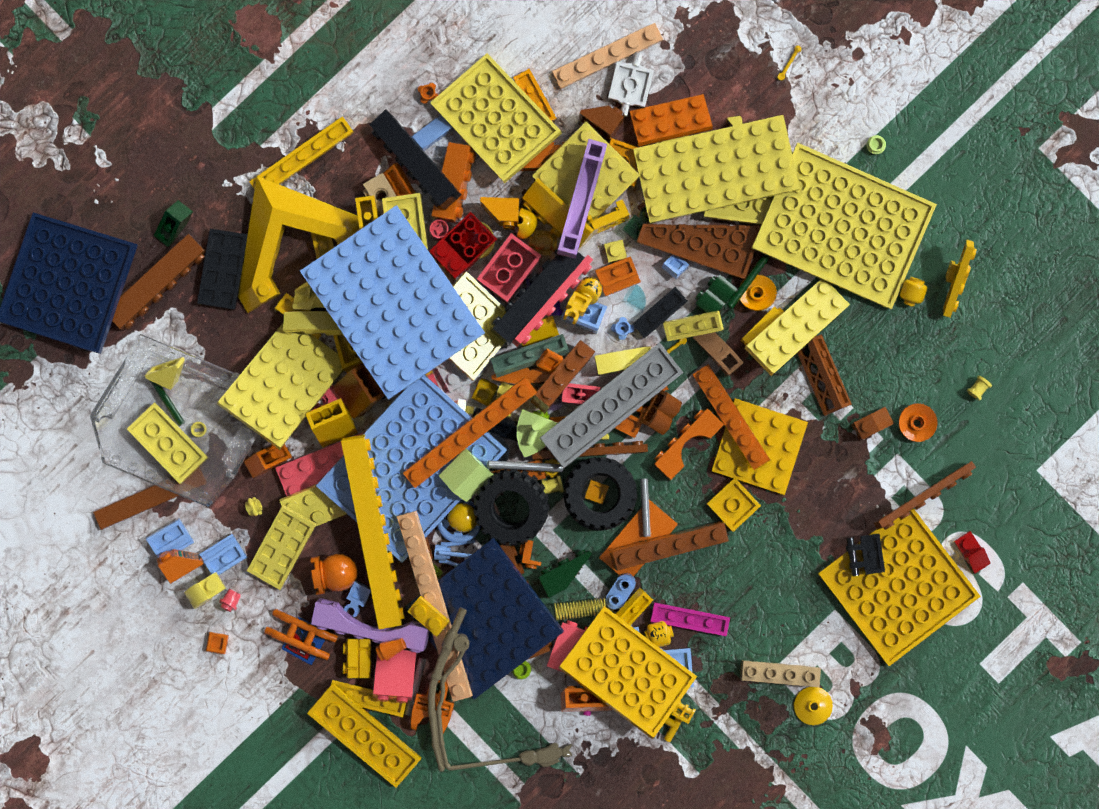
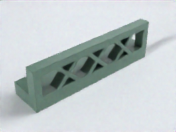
M561 334L491 358L496 377L498 378L536 365L537 360L546 348L561 356L570 353L564 335Z

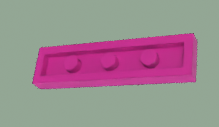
M654 602L651 622L664 621L667 625L727 636L730 617Z

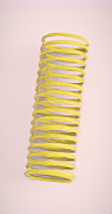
M597 598V605L595 599L593 601L592 599L590 601L587 600V602L582 600L581 603L578 601V604L575 601V604L572 602V605L569 602V606L568 602H566V606L563 602V607L562 603H560V608L558 603L557 608L556 604H554L556 620H559V616L560 620H562V615L565 620V614L566 619H568V614L571 619V613L574 619V612L575 617L577 618L578 612V617L580 618V611L583 618V610L586 617V609L588 617L589 609L592 617V608L593 614L596 616V613L598 615L601 606L602 608L606 607L605 598H603V603L600 598V604Z

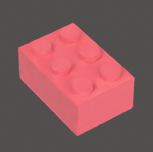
M511 233L478 276L477 282L506 304H509L542 260V256Z

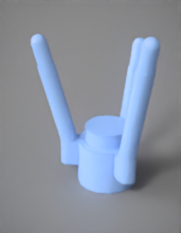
M472 539L466 543L441 542V545L436 544L434 560L457 567L458 563L447 560L450 559V556L468 558L472 554L451 552V548L448 547L471 544L476 541Z

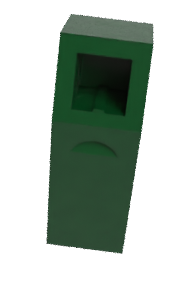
M584 549L575 554V559L569 561L566 558L558 562L559 567L553 570L549 567L541 571L542 575L539 576V579L549 598L567 589L592 555L591 551L586 552Z

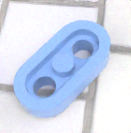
M621 574L608 592L606 604L611 609H620L635 588L636 581L631 574ZM623 581L628 582L629 586H628V587H624V586L622 585V582H623ZM613 597L618 598L617 603H614L612 601Z

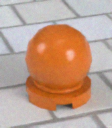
M333 554L327 556L324 561L319 556L311 557V564L315 563L314 570H311L314 589H317L316 595L325 594V589L327 588L331 591L341 592L349 589L354 584L357 578V568L350 557L343 554Z

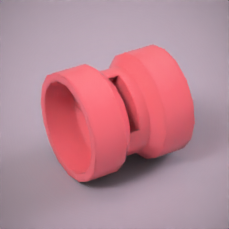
M443 220L433 221L430 225L431 236L435 240L440 241L449 233L448 224Z

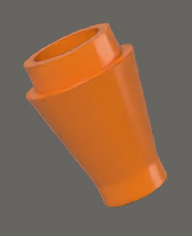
M400 638L380 643L376 647V651L381 661H388L406 649L407 646L404 639Z

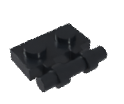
M880 533L859 536L860 544L856 545L854 537L846 538L847 546L845 547L850 560L848 567L851 569L852 576H859V568L864 567L865 575L885 572ZM856 550L862 551L863 561L857 562Z

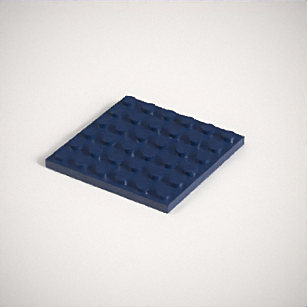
M33 212L0 307V322L101 354L138 245Z
M494 538L438 580L451 625L460 607L467 610L457 633L465 634L469 640V647L465 651L462 661L473 699L477 698L564 632ZM421 595L407 604L405 609L408 611ZM430 632L429 641L436 648L433 635Z

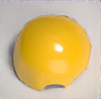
M521 208L519 220L522 223L517 224V238L526 239L534 233L537 226V218L533 212Z
M466 503L456 504L448 513L449 525L461 533L472 531L477 526V516H474L473 512L474 507Z

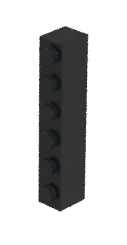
M387 109L369 124L373 128L371 133L378 140L382 139L385 142L384 148L390 154L393 152L397 156L395 160L401 167L406 166L408 169L406 173L413 181L415 179L419 181L418 187L425 194L429 193L432 196L430 201L437 208L440 206L446 210L462 195Z
M557 248L554 252L556 256L553 260L548 259L542 265L544 270L540 275L535 273L529 280L531 285L527 289L523 287L516 295L519 299L515 303L511 301L504 309L506 314L502 318L498 316L491 324L494 326L491 331L509 346L585 258L583 255L577 252L576 259L557 254Z

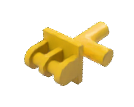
M680 701L671 714L676 718L673 720L668 717L665 721V724L670 726L664 739L671 742L682 721L689 724L696 709L688 708L689 705H683Z

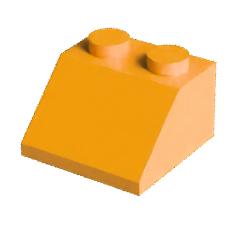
M480 197L481 207L499 226H503V229L514 230L515 227H518L519 198Z

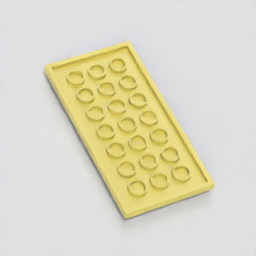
M783 115L633 149L650 224L800 190Z

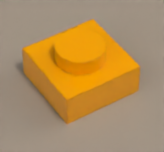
M591 480L585 499L603 505L609 486Z

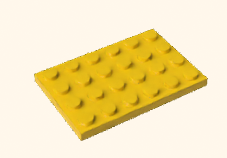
M605 606L600 610L559 666L560 670L651 739L656 736L697 678L695 674Z

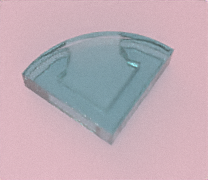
M636 285L627 302L643 311L646 305V297L642 288Z

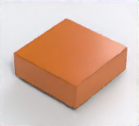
M546 348L537 360L536 365L552 374L563 361V357Z
M209 632L206 651L226 654L229 635Z

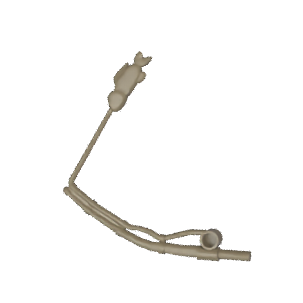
M460 607L452 627L447 631L441 645L442 649L434 671L431 674L428 690L431 744L439 771L443 772L445 768L452 771L521 761L526 766L537 763L542 767H549L560 762L558 759L561 756L571 757L572 753L569 750L572 744L565 745L561 749L558 743H553L546 748L524 751L518 758L450 766L444 746L441 706L445 695L446 679L459 664L469 647L468 637L465 634L457 633L467 612L466 609ZM454 646L460 653L455 662L442 676L445 663ZM440 680V700L437 710H435V693L437 683Z

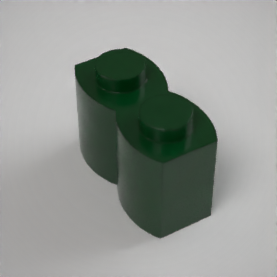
M719 275L717 278L713 276L707 283L709 288L705 292L701 290L695 297L697 301L695 306L703 313L720 311L737 291V288L723 276Z

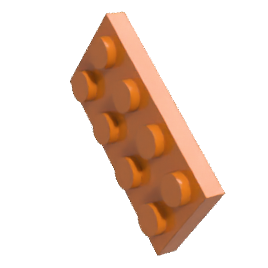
M704 94L630 111L638 146L713 130Z

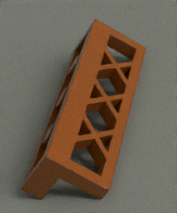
M822 334L815 336L808 343L811 351L810 355H805L803 349L797 354L822 412L826 416L850 406L852 403ZM812 363L817 365V374L813 373L810 368ZM819 380L824 382L826 386L825 391L819 389ZM827 398L832 400L835 408L828 409L826 405Z

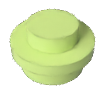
M874 135L868 139L866 146L870 153L877 155L885 150L886 142L881 136Z

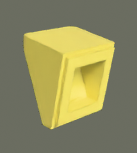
M728 117L726 122L730 127L742 124V117Z

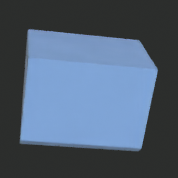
M598 302L589 305L583 317L579 315L576 324H572L574 318L568 316L566 320L563 319L567 310L565 307L561 320L597 334L607 306Z

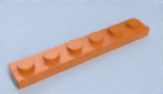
M707 364L692 374L753 470L755 471L771 461L710 365Z

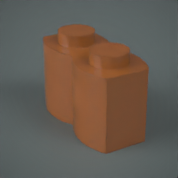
M661 390L652 397L650 406L642 414L640 422L653 431L664 435L669 430L672 419L679 413L682 402Z

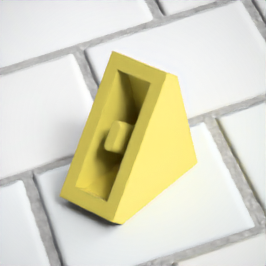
M184 357L151 367L145 374V378L171 390L179 380L185 361Z

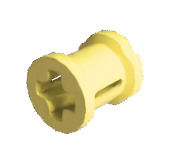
M978 375L977 381L971 388L967 389V392L980 401L982 399L981 396L988 388L992 387V384Z
M560 475L554 479H541L545 487V493L563 492Z

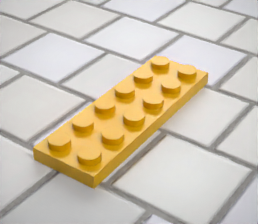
M334 683L330 685L307 713L395 788L422 758Z

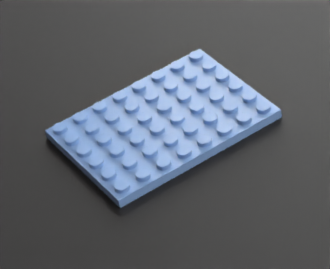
M397 205L300 270L388 400L485 334Z
M426 375L405 388L363 433L366 439H370L371 450L368 452L369 457L374 459L375 469L372 472L373 477H377L379 488H376L377 496L381 495L383 507H379L381 515L384 514L386 519V526H383L384 533L389 535L390 544L387 545V548L401 562L408 557V552L397 516L417 510L426 538L461 500L439 477V474L456 457L416 488L404 476L403 472L472 418ZM486 432L467 447L486 467L488 460L497 461L507 451L489 432ZM343 455L316 486L357 522Z

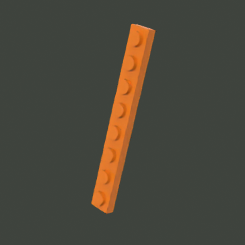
M526 377L522 378L403 472L404 476L416 488L534 396L537 391Z

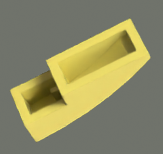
M651 346L596 355L594 358L598 376L623 372L648 352Z

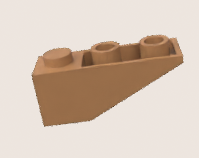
M715 332L692 337L727 377L744 363Z

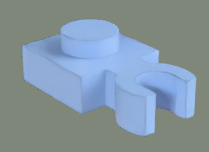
M355 580L346 598L351 603L347 604L344 610L347 612L349 608H353L355 611L353 617H356L360 611L359 605L362 607L366 605L371 594L370 587Z

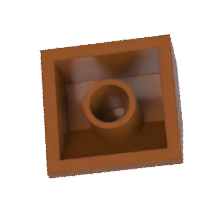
M608 105L581 110L579 121L582 123L587 121L603 138L610 142L611 138L615 136L623 125L624 116L622 115L623 112L617 107L611 108Z

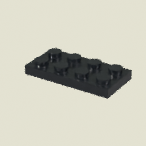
M210 228L197 304L236 310L248 234Z

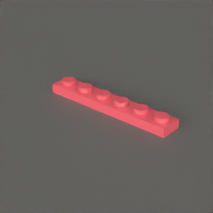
M589 255L584 258L512 341L516 347L521 343L525 345L532 337L529 333L533 329L537 331L544 323L542 321L545 315L549 317L556 309L554 307L556 302L559 301L561 303L568 296L566 291L569 287L574 289L580 282L578 277L581 274L586 275L592 268L590 263L593 259Z

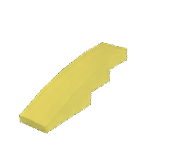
M326 311L284 312L283 331L286 333L305 332L306 334L325 333L327 336L344 335Z

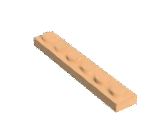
M653 23L552 71L560 89H563L617 63V61L620 62L634 55L635 52L639 53L662 42L663 38L656 24Z

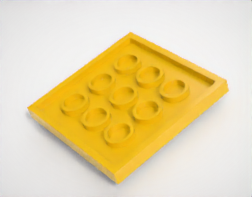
M735 398V406L771 461L754 471L725 427L711 471L785 495L808 422Z

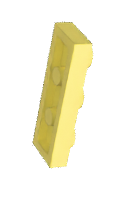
M719 311L669 320L663 323L667 341L718 332L724 329Z

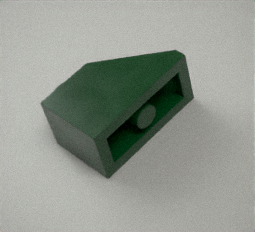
M178 200L165 211L154 237L169 247L185 228L193 211Z

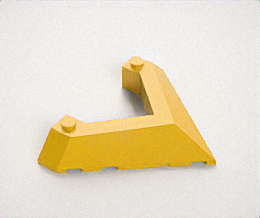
M257 176L238 294L247 313L281 295L272 279L285 226L333 238L339 245L360 230L358 216Z

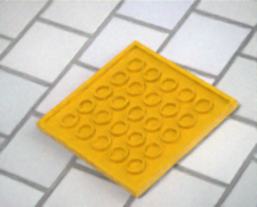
M914 508L909 511V516L902 520L900 518L894 520L895 524L887 530H884V528L876 529L869 534L880 533L885 572L865 575L864 567L859 568V576H852L851 569L848 567V563H850L849 554L845 552L818 573L887 666L892 665L981 597ZM856 550L857 562L863 561L862 551Z

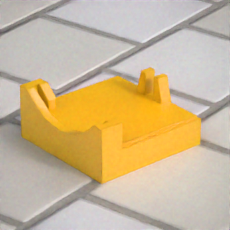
M623 199L616 202L617 207H615L616 211L595 220L592 219L591 215L587 216L590 227L594 230V235L629 220L630 214Z

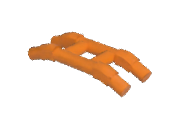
M274 609L272 613L274 617L291 625L287 634L270 627H266L265 634L324 660L329 659L330 653L311 646L315 635L334 643L337 641V635L318 629L314 625ZM298 627L308 631L304 642L293 638Z

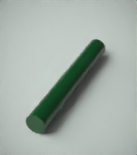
M150 381L178 426L180 427L185 424L184 419L164 388Z

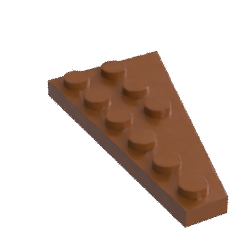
M642 224L636 243L745 280L755 251L751 247L761 225Z

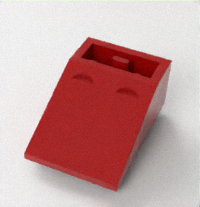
M470 212L429 252L457 281L493 245L497 238Z

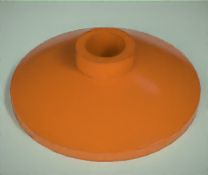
M918 403L906 407L899 417V428L902 434L914 442L928 440L937 429L936 414L930 407ZM915 420L920 421L919 427L914 425Z

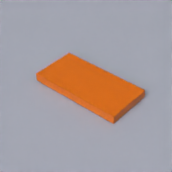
M650 500L651 536L643 537L641 508L599 557L618 575L628 573L634 577L644 564L617 571L613 567L609 550L668 535L678 525Z

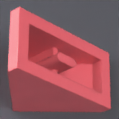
M569 383L562 392L561 402L581 405L602 387Z

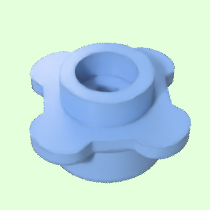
M621 317L617 324L612 325L611 330L619 335L620 340H625L626 336L634 331V326L630 325L625 317Z

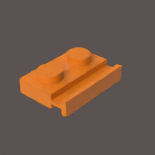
M631 256L595 270L598 280L603 286L605 297L641 283Z

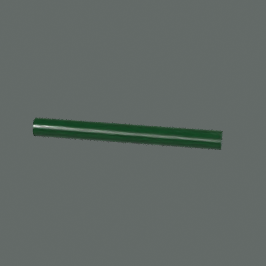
M762 255L726 304L728 308L733 309L770 259V256Z

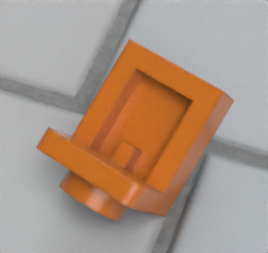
M528 540L525 544L521 543L519 554L523 555L522 563H526L525 567L536 569L537 565L541 566V562L530 560L533 541Z

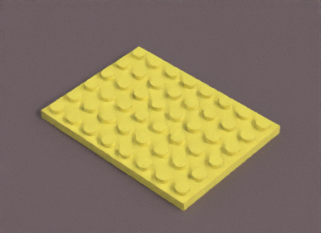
M796 143L792 155L800 190L773 196L751 248L891 310L937 204L807 146Z

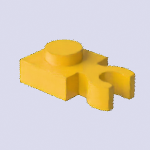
M574 291L566 305L567 310L563 319L566 320L568 316L574 318L572 324H576L579 315L583 317L592 299Z

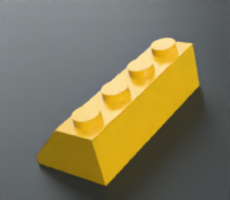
M537 178L522 197V201H524L523 206L529 211L533 210L538 215L536 218L543 225L547 223L552 228L550 231L557 238L562 237L570 207ZM585 223L578 251L594 235V230L587 223Z

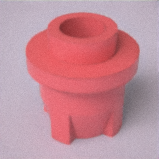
M229 589L223 599L219 600L222 604L220 607L228 612L236 611V606L241 597L240 594Z

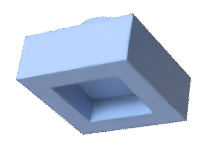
M672 255L663 263L662 268L677 279L688 269L689 264L685 260Z

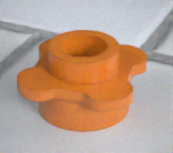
M434 83L418 87V92L421 95L420 101L423 104L434 100L438 96Z

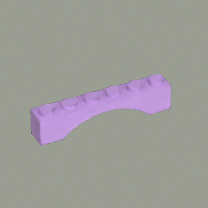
M588 139L557 254L576 259L606 151V143Z
M319 598L315 602L311 622L318 629L327 630L329 628L335 630L338 634L349 633L358 639H372L375 643L403 638L407 648L416 653L426 649L430 631L417 621L379 630L378 627L362 623L352 617L343 609L339 602Z

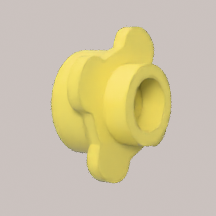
M255 497L249 498L248 502L245 503L248 514L250 516L261 515V502Z

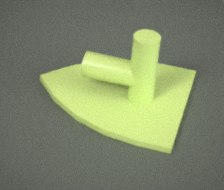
M522 409L517 424V441L525 458L536 454L545 447L540 437L555 426L557 422Z

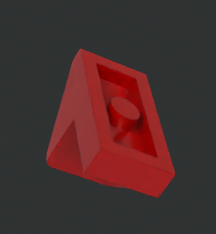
M971 531L953 541L974 574L991 564L984 547L979 545Z

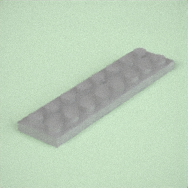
M658 343L543 434L540 440L562 468H565L679 377L683 371L662 344Z

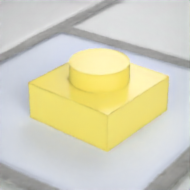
M623 240L604 244L608 263L627 258Z

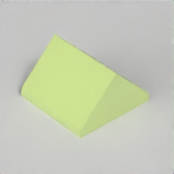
M466 448L439 474V477L454 494L467 502L483 486L484 482L494 474Z

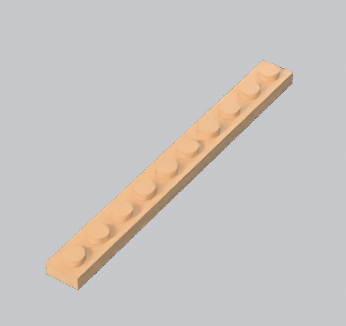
M417 510L397 516L420 595L449 619ZM451 622L448 623L439 636L436 637L432 633L438 654L441 652V645L447 631L452 627ZM454 646L445 663L444 674L460 653ZM461 659L446 679L453 702L473 696Z

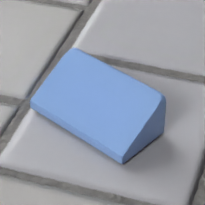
M440 115L412 137L425 151L451 132L453 127Z

